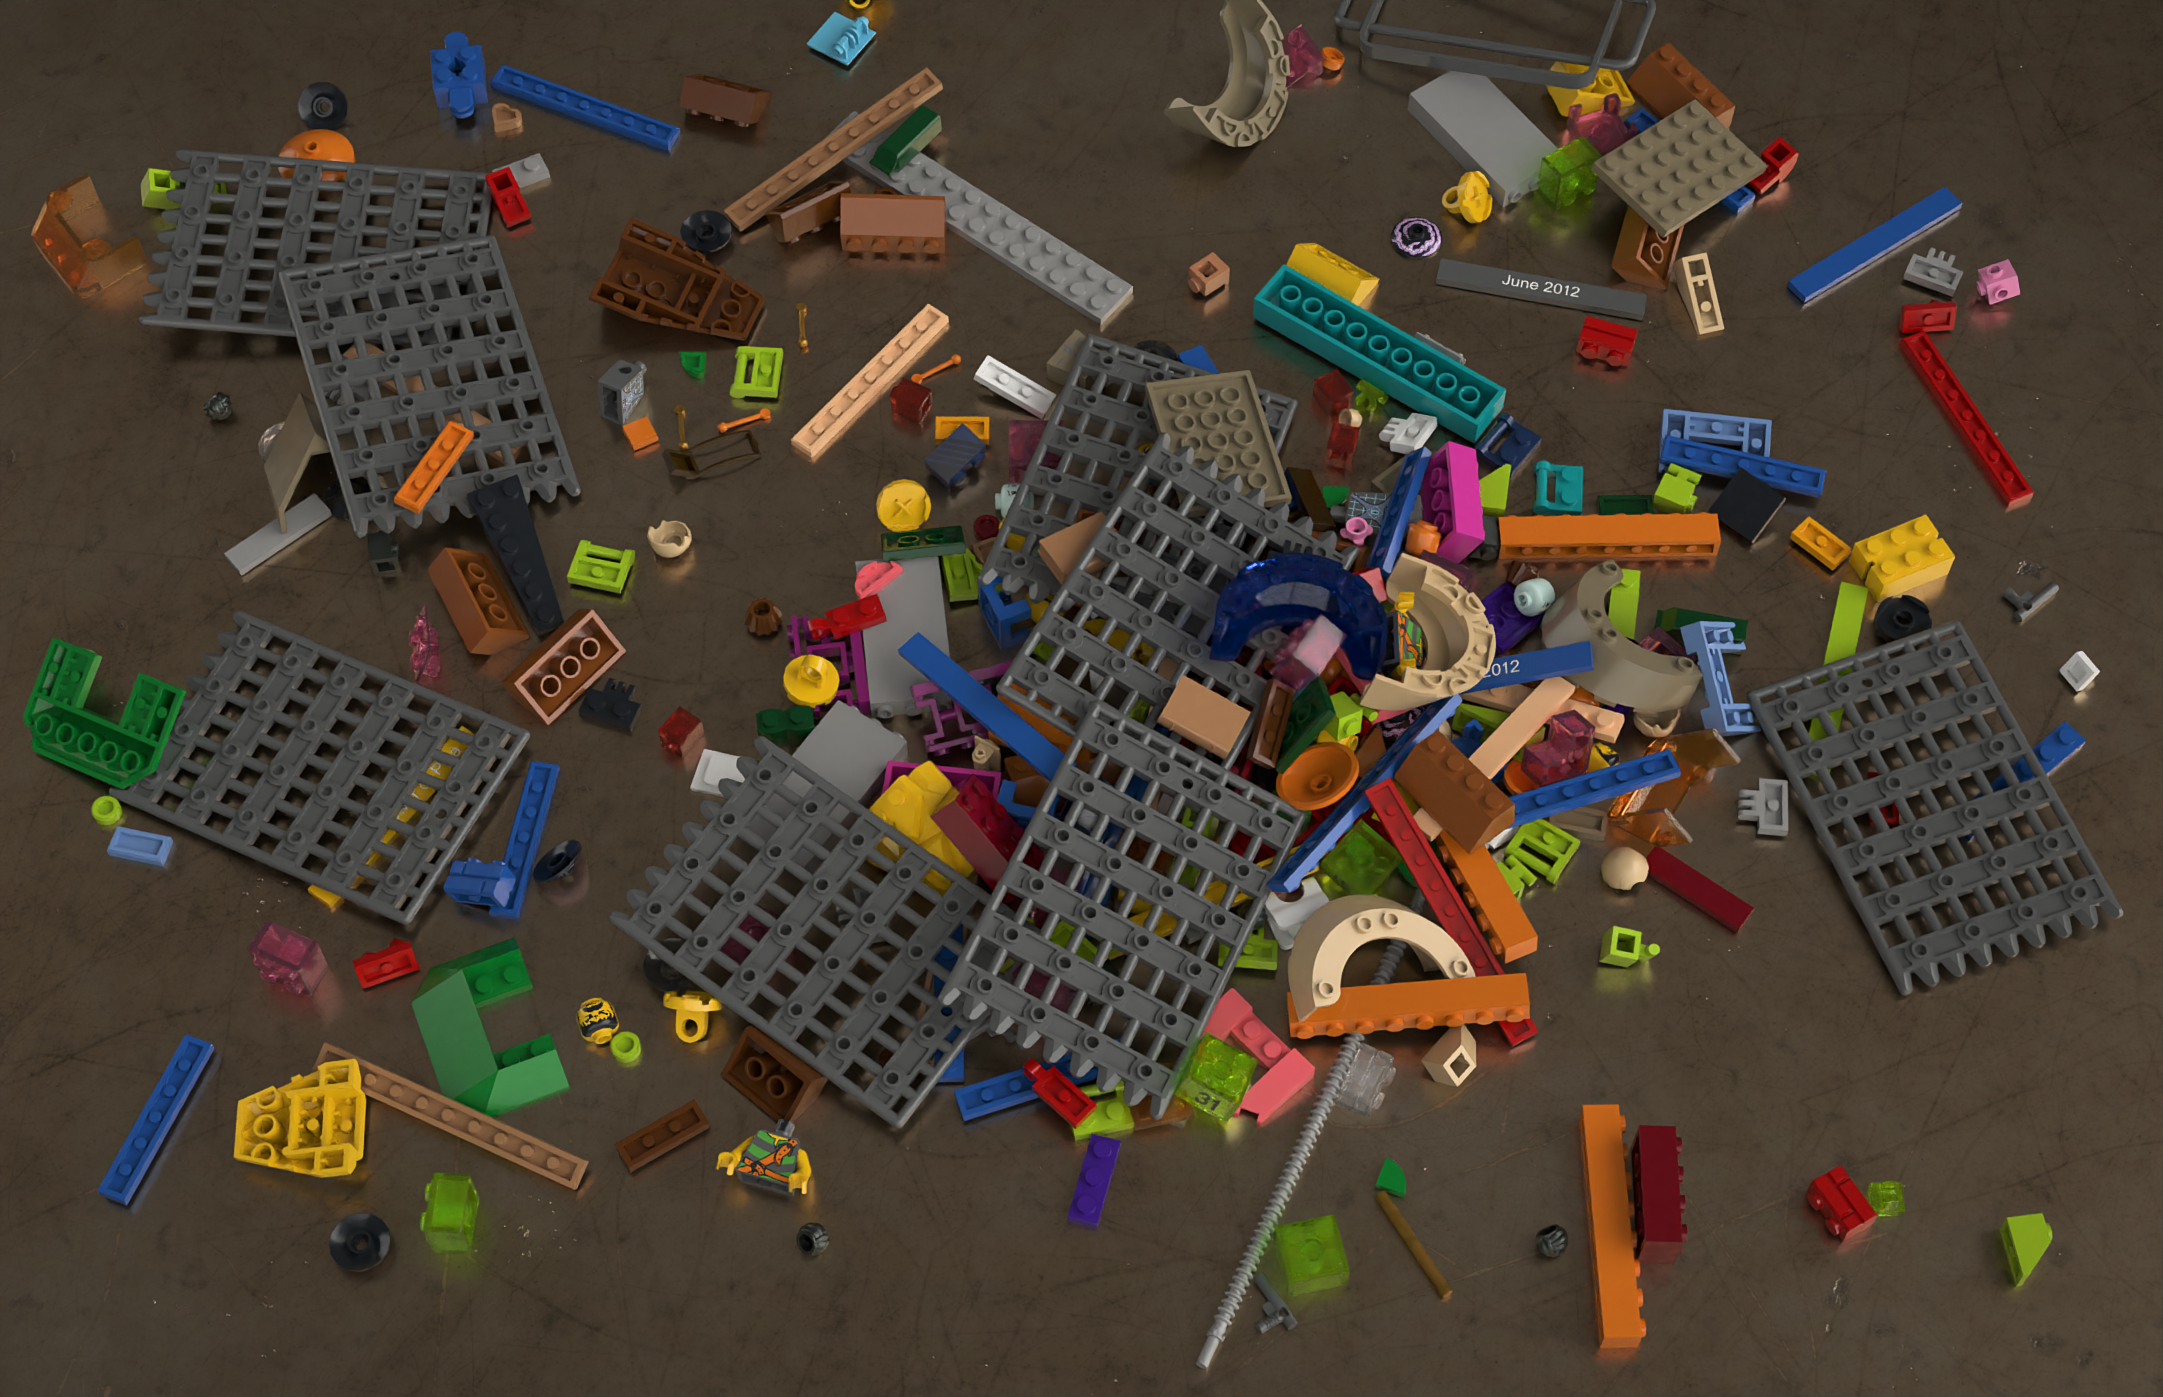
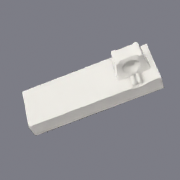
M987 355L973 380L983 384L1040 419H1043L1056 398V394Z

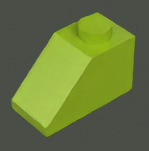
M1505 464L1479 480L1481 507L1483 508L1482 516L1504 517L1511 465Z
M2043 1213L2007 1217L1999 1228L2016 1286L2023 1285L2052 1241V1229L2049 1223H2045Z

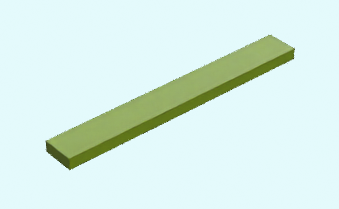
M1841 581L1823 665L1855 655L1869 588ZM1852 668L1837 672L1839 677L1850 674ZM1827 677L1820 678L1819 684L1827 682ZM1843 708L1828 713L1838 732ZM1811 719L1808 734L1812 741L1815 742L1827 738L1828 736L1819 719Z

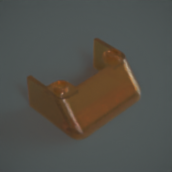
M87 173L47 196L31 232L37 247L72 293L79 298L89 297L148 264L136 235L113 248L104 239H94L83 245L67 224V220L100 203L90 176Z
M1715 728L1664 736L1651 743L1642 757L1670 749L1681 770L1680 777L1617 796L1607 813V817L1616 827L1657 848L1691 844L1693 838L1674 817L1678 807L1691 786L1705 785L1714 778V773L1718 767L1736 765L1741 761Z

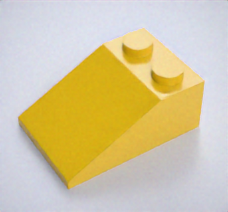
M1556 61L1549 71L1580 74L1587 71L1590 66ZM1599 68L1592 84L1580 89H1567L1546 85L1549 94L1558 107L1559 113L1565 117L1584 118L1632 106L1635 103L1618 70Z

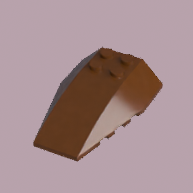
M630 218L620 237L619 249L603 278L599 277L589 296V300L636 320L746 341L766 298L739 279L734 280L728 276L726 270L719 265L715 267L705 260L706 256L699 251L694 252L688 248L686 242L680 238L633 218Z

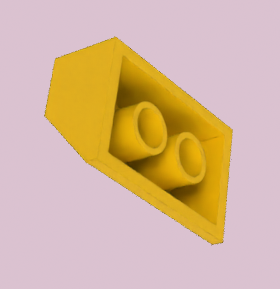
M1316 243L1296 244L1286 266L1357 306L1361 304L1379 281V278Z

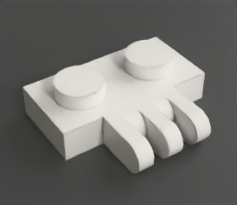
M1412 413L1407 420L1391 418L1379 433V438L1382 441L1390 442L1391 451L1406 455L1424 445L1438 426L1437 417Z

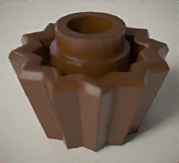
M1513 560L1505 580L1506 583L1516 589L1521 582L1540 578L1538 575L1539 571L1529 562L1524 564L1518 560Z
M758 598L756 601H752L744 615L746 618L744 625L749 627L750 632H756L758 636L762 634L770 635L772 631H778V625L783 623L780 619L782 616L781 611L771 600L766 598Z

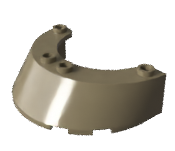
M1226 0L1221 8L1219 18L1229 45L1230 66L1227 81L1222 92L1213 102L1205 106H1195L1182 98H1173L1169 101L1163 114L1182 129L1228 146L1245 147L1265 139L1280 121L1289 93L1285 91L1286 76H1290L1289 56L1284 55L1281 43L1284 36L1281 29L1262 0Z
M1614 560L1605 561L1591 568L1547 609L1540 625L1543 649L1586 641L1591 642L1594 670L1562 676L1566 681L1573 684L1576 689L1581 686L1595 695L1593 699L1614 708L1616 704L1632 707V712L1656 713L1688 706L1703 677L1702 672L1694 662L1687 657L1668 656L1644 649L1623 636L1609 620L1604 607L1605 594L1612 587L1620 584L1623 579V572Z

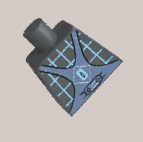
M618 360L598 380L600 417L622 426L626 423L644 394L643 375L647 368L641 361L635 360L631 364Z
M1353 492L1350 494L1348 507L1331 506V516L1334 522L1345 523L1344 528H1346V523L1349 519L1353 517L1363 518L1373 528V533L1364 539V544L1373 548L1392 493Z

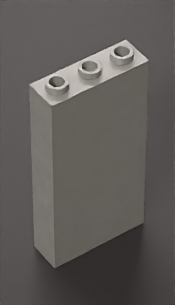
M1448 71L1410 93L1408 111L1468 172L1479 171L1485 175L1490 184V187L1487 188L1488 193L1502 207L1511 202H1517L1526 193L1537 190L1543 183L1550 179H1556L1563 172L1565 155L1486 76Z
M938 556L892 561L903 567V573L876 593L880 599L887 622L863 630L872 718L886 719L894 715L907 714L914 716L922 712H931L929 705L915 708L914 698H912L910 686L930 682V680L899 655L898 649L919 632L950 658ZM883 559L855 561L856 572L858 573L863 566L873 561L881 563ZM942 690L922 695L923 700L935 698L938 711L953 708L951 698Z
M838 700L794 752L792 757L866 808L884 785L887 761L903 762L908 756L906 739L900 733L887 730L877 719H869L861 714L855 706L849 707ZM794 771L782 783L802 798L813 786ZM776 793L764 805L784 820L795 808V806ZM839 803L829 815V817L846 829H849L858 818L857 815ZM758 815L746 827L766 842L777 830V828ZM822 825L811 837V839L828 851H831L840 840L839 837ZM804 847L793 859L794 862L811 874L822 862L821 859Z

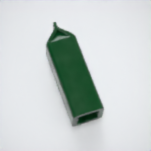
M921 105L878 146L873 159L869 163L888 175L892 172H900L942 131L940 115Z
M1676 607L1664 611L1657 610L1654 634L1660 635L1667 642L1684 645L1680 627L1698 621L1734 622L1735 627L1730 629L1733 634V643L1736 644L1743 641L1745 644L1748 620ZM1740 651V652H1730V653H1731V654H1736V655H1741V654H1742V651Z

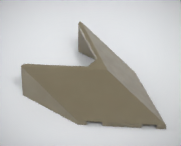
M301 392L264 464V471L282 534L287 533L284 511L311 455L330 452L317 406ZM353 432L337 435L341 451L357 448ZM383 473L377 474L381 489H388Z

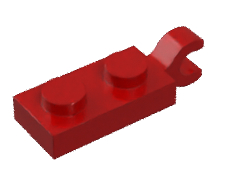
M878 594L826 611L827 619L815 618L808 621L813 640L820 639L831 633L835 640L887 622Z
M1033 1058L1023 1065L1025 1068L1023 1071L1024 1075L1035 1082L1032 1085V1091L1073 1128L1077 1129L1097 1109V1104L1054 1066L1046 1071Z

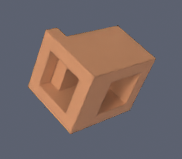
M1212 252L1189 267V287L1193 292H1201L1204 296H1207L1220 286H1227L1229 284L1230 268Z

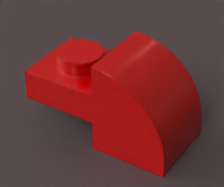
M1781 137L1777 138L1761 152V160L1767 165L1765 172L1747 184L1760 195L1776 181L1780 184L1794 167L1798 158V151Z
M509 167L485 176L497 211L500 212L507 228L531 219V213Z

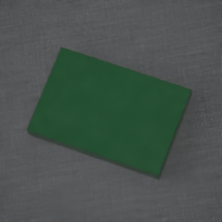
M960 525L880 534L883 562L966 553L963 530Z
M1318 676L1308 684L1292 703L1275 770L1282 774L1285 773L1336 715L1324 679Z

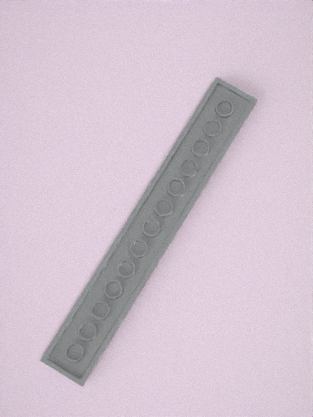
M853 111L828 136L860 114ZM886 130L842 160L882 187L893 189L897 195L945 196L948 229L1100 326L1133 293V286L921 152L900 172H892L890 175L871 165L869 161L873 159L878 146L891 135Z

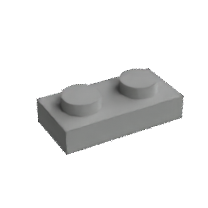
M540 153L492 170V173L509 167L519 188L550 178L549 170Z

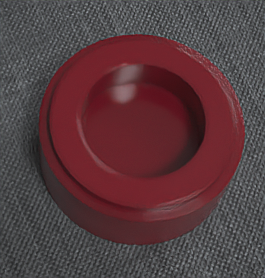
M992 515L978 517L973 524L974 536L979 541L997 537L1000 525L999 520Z

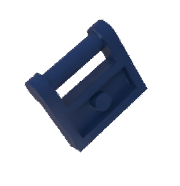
M1502 413L1493 429L1481 443H1476L1473 449H1476L1477 459L1495 470L1505 464L1511 465V479L1541 444L1542 437L1517 423L1510 414ZM1505 430L1511 433L1494 454L1489 451L1490 447Z

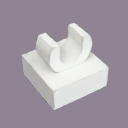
M2083 651L2076 652L2059 670L2076 691L2083 690L2100 672Z

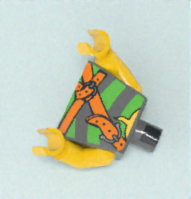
M1399 591L1398 601L1395 602L1391 611L1374 616L1375 667L1392 670L1391 676L1394 680L1401 681L1402 674L1407 666L1415 669L1421 667L1426 657V649L1422 646V630L1406 614L1408 609L1414 608V592Z
M784 1119L778 1120L774 1132L759 1129L755 1136L747 1138L730 1153H720L716 1164L717 1170L720 1167H727V1175L730 1176L733 1175L734 1168L737 1167L736 1173L740 1182L789 1196H794L795 1188H801L802 1194H806L807 1182L811 1175L807 1153L801 1149L800 1140L791 1137L795 1125Z

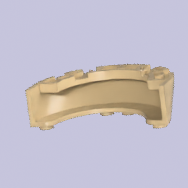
M1405 553L1400 555L1386 579L1385 590L1388 601L1393 605L1398 601L1399 591L1414 592V608L1408 609L1406 614L1422 630V636L1426 645L1425 665L1422 670L1407 666L1402 674L1401 682L1376 674L1372 682L1365 686L1361 695L1360 705L1389 711L1412 709L1469 690L1485 676L1495 655L1496 638L1493 624H1489L1484 614L1486 609L1474 592L1469 594L1459 585L1457 577L1427 561Z
M1374 895L1345 896L1321 906L1311 914L1298 930L1294 938L1291 956L1288 959L1289 986L1299 1022L1305 1021L1318 1008L1328 1007L1336 1003L1341 994V977L1348 958L1358 947L1373 940L1387 938L1407 942L1418 956L1424 972L1441 969L1446 979L1476 976L1462 949L1439 926L1400 903Z

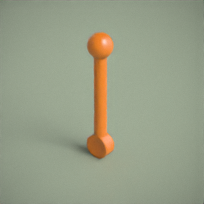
M955 354L950 360L921 375H912V383L920 385L922 379L952 364H959L961 357Z
M763 408L758 414L729 423L721 422L718 424L717 429L719 432L724 433L728 428L760 418L767 420L771 416L770 410Z

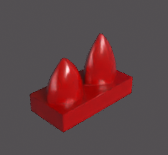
M1931 300L1928 304L1902 305L1899 329L1902 334L1922 332L1924 330L1925 332L1954 330L1957 306L1954 302H1939L1936 300Z
M396 938L390 941L387 949L376 953L366 951L361 958L352 961L362 989L419 970L410 942H404Z

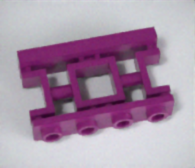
M796 614L791 615L792 625H787L788 641H794L795 648L789 649L791 661L802 656L799 631L804 630L805 641L813 640L808 625V615H802V619H797ZM861 631L850 634L852 651L846 652L845 641L831 643L830 637H833L832 633L820 638L819 645L806 646L807 655L820 657L841 655L843 671H838L839 684L850 683L849 672H855L858 699L852 700L851 689L839 690L834 699L827 705H834L839 700L847 703L849 707L855 706L864 716L871 715ZM825 703L812 708L815 719H821L819 707L827 706Z
M1012 661L967 673L977 681L1004 675ZM931 681L910 686L915 708L930 706L936 733L923 736L926 752L933 751L934 756L950 753L951 746L960 744L961 749L974 747L975 736L982 739L988 737L989 739L988 729L981 723L975 722L965 725L961 707L952 699L953 708L938 711L935 698L923 700L922 695L941 691ZM990 684L983 685L992 693ZM956 719L959 732L971 730L972 735L938 744L934 743V739L944 737L941 722Z

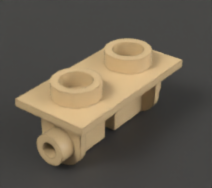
M975 736V750L972 753L974 769L1001 772L1000 748L989 739L984 740Z

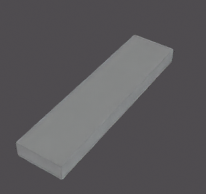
M314 493L285 512L287 533H281L279 522L276 518L225 552L224 555L242 576L332 516L331 511Z

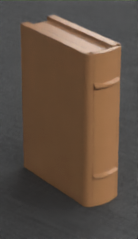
M1102 511L1039 540L1040 548L1037 549V553L1061 585L1106 518ZM1112 527L1111 530H1113L1114 532L1118 533V532L1116 531V529H1115L1114 527ZM1094 555L1085 572L1091 575L1106 568L1109 563Z
M1182 675L1157 723L1225 760L1251 712Z

